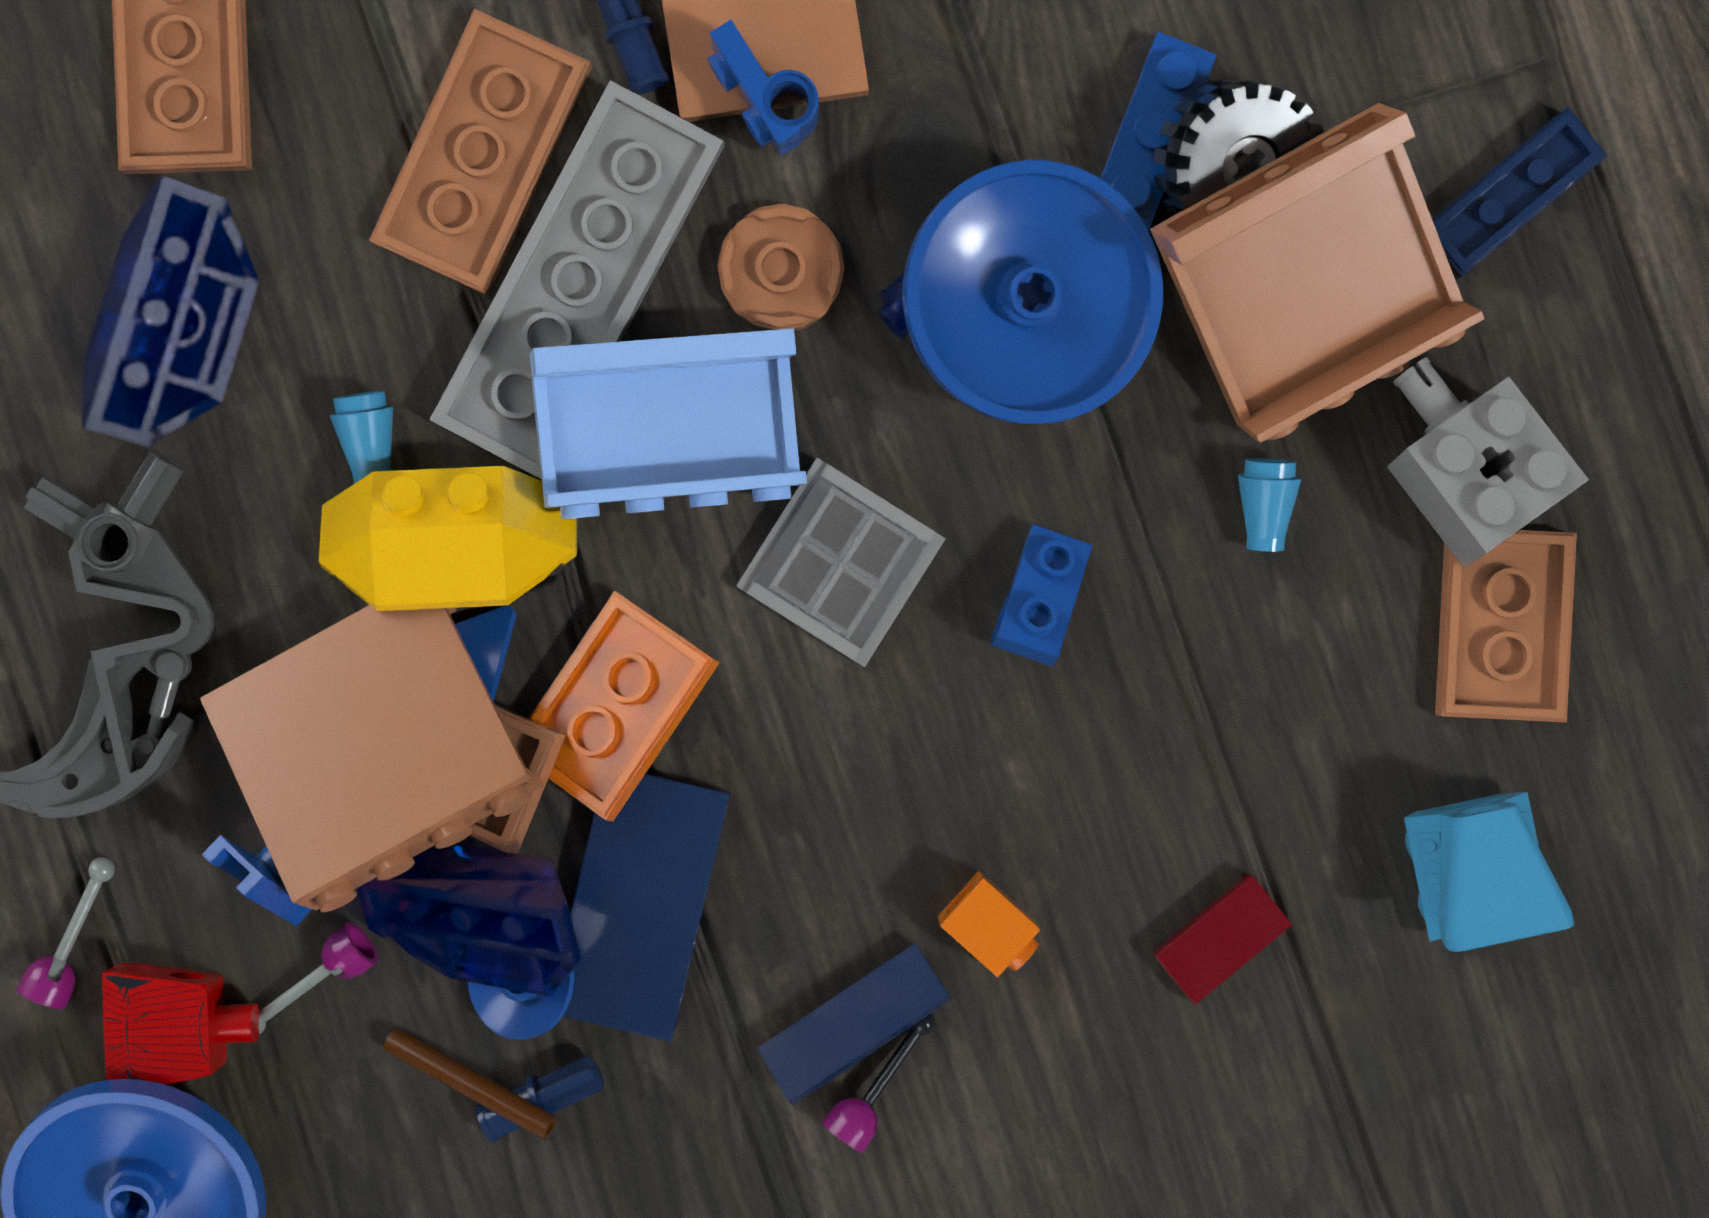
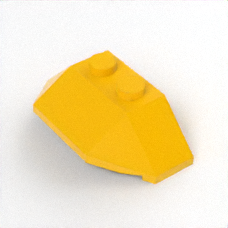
M505 466L375 471L322 505L319 563L321 567L332 576L334 575L376 611L509 605L543 581L560 564L564 566L577 556V518L561 519L560 507L544 508L542 480Z

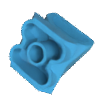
M1528 792L1501 793L1416 811L1404 818L1407 830L1405 846L1413 859L1419 888L1418 908L1425 919L1430 942L1442 939L1446 949L1460 952L1566 930L1574 926L1572 910L1539 849Z

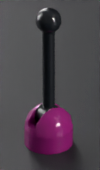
M932 1013L911 1027L862 1099L847 1098L841 1100L832 1107L822 1121V1125L856 1151L863 1153L876 1133L878 1121L873 1104L920 1037L928 1035L934 1030L936 1021Z

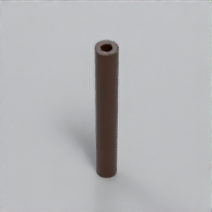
M399 1028L393 1029L384 1043V1051L543 1140H546L555 1129L558 1121L557 1116Z

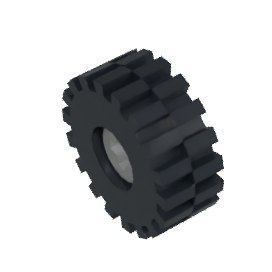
M1220 80V87L1206 84L1196 89L1195 92L1199 98L1197 101L1183 99L1174 108L1182 116L1177 124L1169 121L1164 122L1159 134L1170 138L1167 149L1155 147L1153 162L1165 165V173L1154 175L1156 189L1169 195L1168 198L1161 201L1168 213L1176 215L1243 178L1244 176L1241 175L1235 179L1233 177L1238 171V166L1233 161L1238 152L1247 155L1255 154L1250 164L1256 171L1323 134L1322 125L1307 121L1315 113L1306 103L1293 101L1296 97L1295 94L1285 89L1272 87V85L1249 80Z

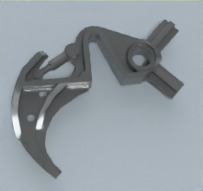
M153 451L148 453L119 503L108 501L94 507L47 477H42L38 485L31 487L25 497L28 501L24 509L74 539L68 555L76 592L172 610L180 616L181 623L174 633L91 651L92 659H89L83 691L73 722L61 741L39 761L16 771H0V803L36 813L38 817L42 818L81 816L119 804L144 791L170 770L195 731L194 721L180 712L163 737H159L164 718H169L179 683L187 678L191 672L192 662L190 655L199 651L211 637L214 630V612L207 597L162 535L158 526L153 523L184 472L176 463L161 457ZM120 526L128 537V548L126 553L116 560L109 553L107 539L109 533L115 527ZM145 667L158 676L159 679L148 712L152 715L146 734L140 736L129 683L133 676ZM108 738L111 740L113 753L105 749V741ZM69 774H74L78 779V784L75 788L69 787L66 783V778Z

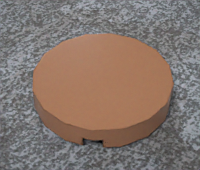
M787 204L759 207L744 216L745 218L737 222L723 240L717 264L722 293L734 312L755 328L763 330L793 328L794 331L802 330L823 318L839 297L844 276L841 246L833 232L819 217L809 210Z

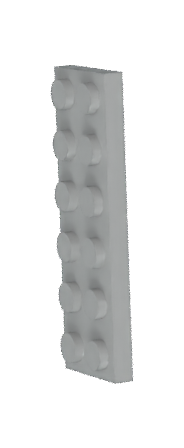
M610 80L430 420L541 479L529 353L533 348L621 342L725 146L724 141Z

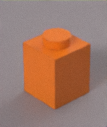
M980 871L971 878L937 916L940 926L997 978L1007 967L1013 972L1021 968L1039 945L1034 939L1041 930L1036 921Z

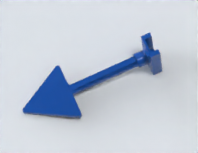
M505 605L455 624L493 702L517 617L516 611L510 605ZM220 835L202 854L211 864L242 881L236 889L245 897L295 926L312 910L292 903L267 846L255 856Z

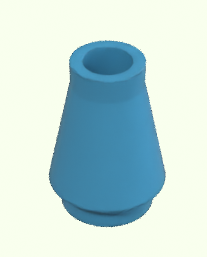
M385 391L357 393L333 398L335 413L330 414L329 417L351 469L354 484L371 472L391 471L393 406H387Z
M1277 458L1245 459L1244 473L1238 474L1247 534V549L1267 552L1284 551L1285 536L1302 477L1296 476V461Z

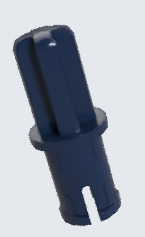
M597 0L608 31L604 34L607 44H614L630 84V91L637 95H642L666 85L670 79L664 71L649 32L653 27L651 17H643L637 0Z
M584 1056L539 1078L535 1074L528 1075L526 1077V1084L511 1091L553 1114L600 1092L604 1087L601 1070L591 1056ZM480 1104L476 1106L479 1124L491 1143L498 1141L502 1136L521 1129L520 1126Z

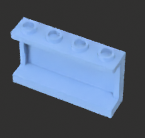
M794 328L533 348L529 353L544 508L560 507L561 519L600 516L599 503L625 501V511L627 514L665 510L663 497L689 495L690 508L728 504L727 492L752 490L753 502L791 499L790 486L807 484L806 471H800L789 359L796 355Z

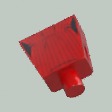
M122 962L102 972L106 1080L133 1079L168 1085L213 1074L226 1064L227 1043L257 1042L259 1038L260 1011L256 1003L225 1004L224 978L221 974L137 962Z

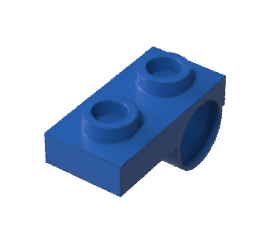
M732 19L710 32L711 45L715 54L708 57L707 61L724 90L729 92L736 87L745 100L749 109L741 113L760 147L771 142L778 155L782 157L801 145L802 140L813 132L819 118V97L812 80L805 74L795 70H783L767 77ZM795 93L805 99L808 108L798 119L783 120L777 117L771 109L774 101L782 94Z
M1033 524L1027 534L1011 588L1000 611L990 645L1047 666H1053L1062 648L1092 544Z

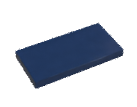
M646 772L613 822L603 819L596 813L594 814L565 936L573 957L574 987L571 1000L563 1017L672 1041L731 792Z

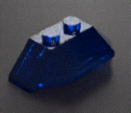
M159 176L122 236L86 352L83 382V428L150 447L162 440L163 436L186 425L222 402L259 284V278L244 241L231 217L233 214L226 198L166 176Z
M454 844L442 849L435 847L425 850L413 857L415 864L406 872L387 880H378L376 877L356 888L368 930L383 939L390 935L408 954L451 979L551 997L581 961L567 900L552 859Z

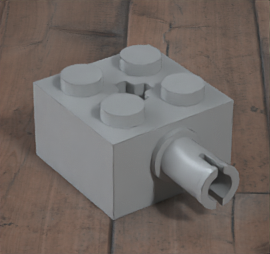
M1425 357L1417 362L1416 367H1410L1397 377L1393 384L1399 387L1428 425L1424 430L1426 435L1406 448L1387 468L1463 568H1466L1589 479L1510 377L1501 381L1469 404L1467 400L1460 403L1432 367L1428 357ZM1486 467L1491 472L1492 477L1487 480L1482 475L1481 468Z

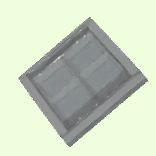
M816 458L806 474L807 484L799 485L736 587L865 667L946 538L831 465Z

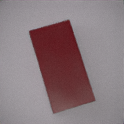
M1248 873L1153 951L1152 954L1191 1002L1196 1005L1293 924L1256 879Z

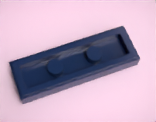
M1569 107L1558 113L1432 218L1456 280L1463 277L1608 156Z
M915 943L758 1047L757 1050L788 1102L795 1105L951 1001L952 998L920 947Z

